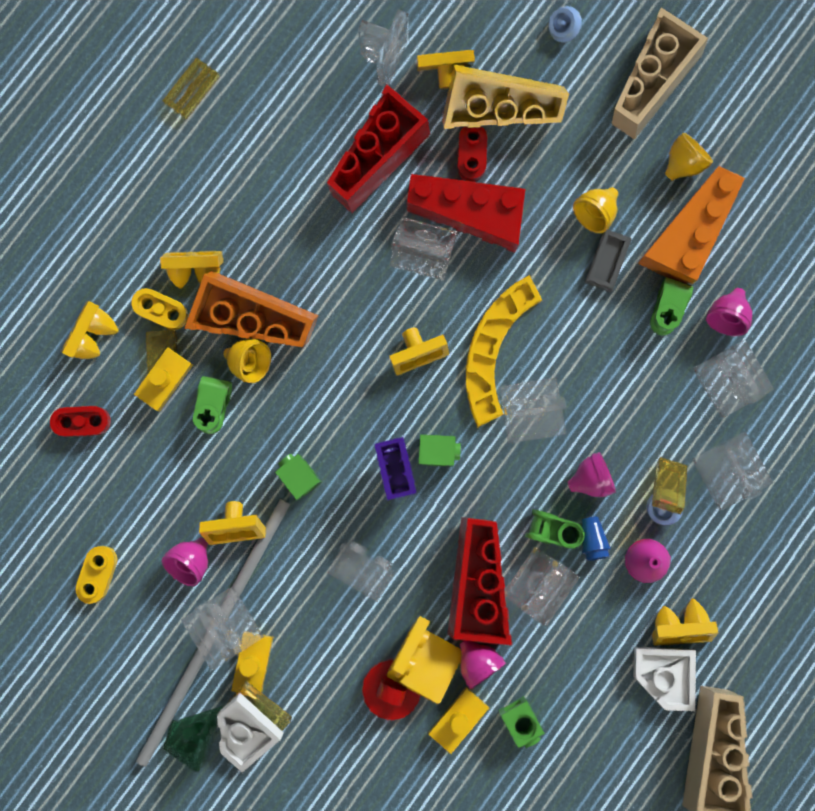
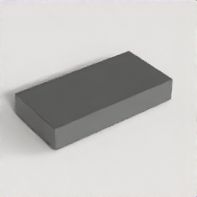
M608 229L603 232L584 283L612 292L632 238Z

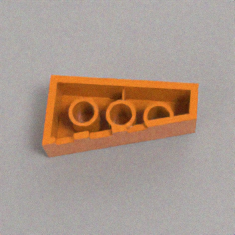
M718 166L637 264L664 277L688 285L694 284L702 272L745 178Z
M211 271L204 274L184 329H198L209 331V333H223L240 338H254L265 340L266 342L304 347L309 342L319 315Z

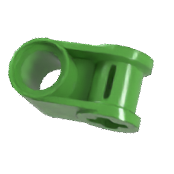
M668 277L664 278L650 319V326L654 333L662 336L669 335L679 326L692 296L693 286ZM663 315H666L668 317V325L664 324Z
M202 376L198 386L197 401L193 414L194 425L202 432L214 434L222 428L232 393V382ZM210 413L215 419L214 422H208L206 426L202 419L203 417H208Z
M532 509L531 513L534 516L530 530L525 534L526 538L565 548H576L582 544L584 531L579 524L547 512ZM542 520H543L542 529H541V532L539 533L540 526H541V523H542ZM568 526L573 527L577 532L576 540L570 544L566 543L562 538V532Z

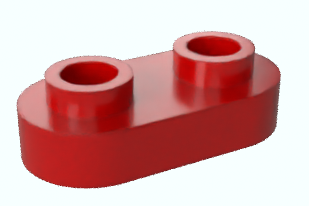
M465 126L459 134L458 173L465 181L475 182L484 176L486 170L487 133L482 126L472 128ZM470 134H476L478 136V139L472 141L468 138V136ZM474 161L477 163V167L469 168L467 163Z
M98 406L62 407L55 410L50 417L52 431L63 437L102 435L109 429L111 424L109 413L104 408ZM99 416L101 419L98 426H94L92 423L93 418ZM66 418L72 420V424L68 428L64 426Z

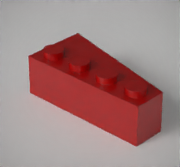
M386 84L380 100L372 107L366 123L362 129L358 130L350 149L344 153L327 181L332 196L351 213L430 135L428 119L389 85Z
M411 174L407 211L436 223H443L455 228L459 232L481 238L482 241L497 244L508 251L516 253L519 245L526 189Z
M461 517L447 633L453 639L512 645L508 624V607H506L504 592L505 582L501 568L502 559L497 521Z

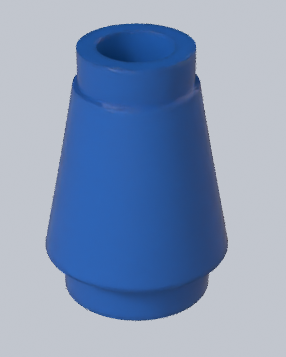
M599 517L582 519L584 531L582 554L585 555L586 561L610 557L608 550H611V547L599 522Z

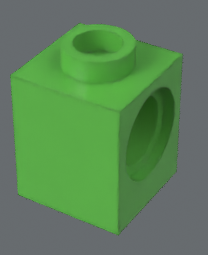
M420 434L419 465L453 467L454 460L460 461L461 443H455L456 436Z
M291 453L278 463L280 468L275 471L296 500L302 499L322 483L300 454L293 456Z
M524 696L498 710L518 748L523 745L525 748L535 745L541 740L539 736L545 734ZM522 717L530 719L528 729L524 731L515 729V723L518 719Z

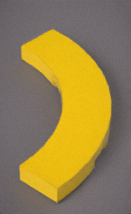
M530 275L519 280L500 295L484 314L472 338L466 363V391L471 414L477 428L504 415L496 393L495 364L501 343L514 322L530 308L542 302V298Z

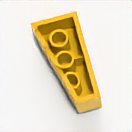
M454 65L442 118L444 129H454V127L468 126V128L482 125L508 126L509 124L560 123L563 120L569 93L564 86Z

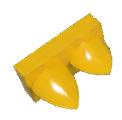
M223 252L165 253L160 257L161 269H166L172 283L179 289H182L190 278L191 268H194L196 277L201 284L204 274L211 271L220 274Z
M86 301L60 352L72 358H96L100 356L99 348L96 342L89 335L85 334L86 331L97 335H112L118 333L119 330L113 319L106 312L101 310L98 305Z
M694 598L690 600L686 607L684 624L680 623L679 618L671 609L663 606L655 620V629L652 633L653 646L712 642L718 635L717 623L710 622L705 609Z

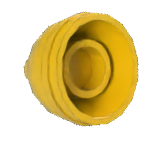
M682 133L671 146L665 175L672 181L680 177H692L708 169L713 160L697 141L688 134Z
M613 187L608 189H592L579 196L573 204V212L577 220L589 231L594 233L605 232L611 227L617 215L618 191Z
M240 340L224 351V358L227 359L229 370L243 382H259L269 370L271 352L269 347L260 340Z

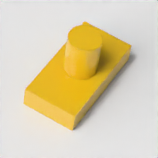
M474 49L417 55V71L438 69L439 89H449L453 66H472L475 62Z
M414 327L402 333L407 349L392 354L389 357L395 374L398 376L448 356L449 349L443 334L423 342L418 329Z
M167 347L133 395L160 412L193 364Z
M230 501L225 504V519L200 522L199 533L209 545L265 538L266 527L257 515L242 516V503Z
M248 631L243 633L231 689L232 692L257 697L262 695L274 637Z
M466 687L430 729L428 735L452 754L488 711L489 706Z

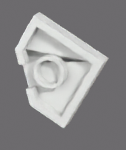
M634 647V678L665 710L695 711L696 650Z
M241 693L224 706L217 716L218 727L221 730L220 753L241 772L245 771L279 742L283 735V732Z

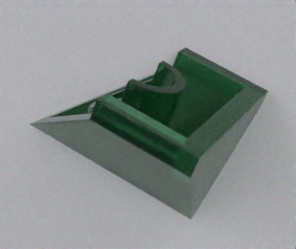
M225 705L180 720H172L163 749L192 771L199 772L207 763L218 730L217 716Z

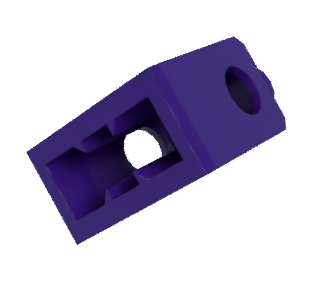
M404 437L375 443L374 447L387 500L416 494Z

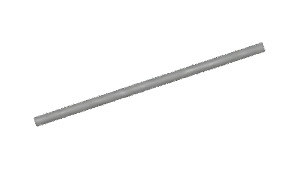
M280 499L265 526V538L257 540L139 754L136 760L139 765L144 767L148 765L290 506L288 502Z

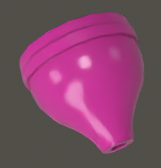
M735 288L731 293L715 300L707 313V324L712 329L725 335L742 336L747 334L752 324V310L746 299L745 291L741 288Z
M600 452L584 459L579 464L573 477L567 481L571 492L584 493L592 497H607L616 493L612 477Z
M200 537L194 541L182 542L173 546L162 558L163 567L180 583L193 587L198 585L202 581L208 566L207 541Z
M641 539L634 542L625 554V567L628 573L635 580L642 583H654L661 580L667 574L670 567L671 557L669 552L660 542L653 539Z
M466 640L460 644L461 674L470 689L506 665L504 658L489 646Z

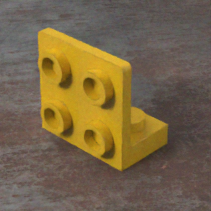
M419 616L412 624L386 676L431 702L439 704L461 661V649L426 630L430 621Z

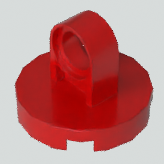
M387 659L370 668L364 678L362 693L365 704L373 714L381 719L393 721L404 718L413 712L419 703L420 695L386 676L394 659Z

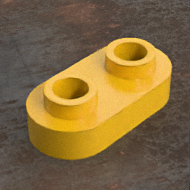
M140 289L132 297L131 305L136 314L167 329H181L188 320V311L182 303L152 289ZM148 300H152V307L149 309H145V302ZM175 311L178 312V318L171 321L170 314Z
M97 546L87 553L75 588L76 595L80 601L86 604H93L101 601L106 596L118 561L117 554L112 548ZM99 555L104 558L102 566L96 564V558ZM88 584L94 586L93 594L87 593L86 586Z

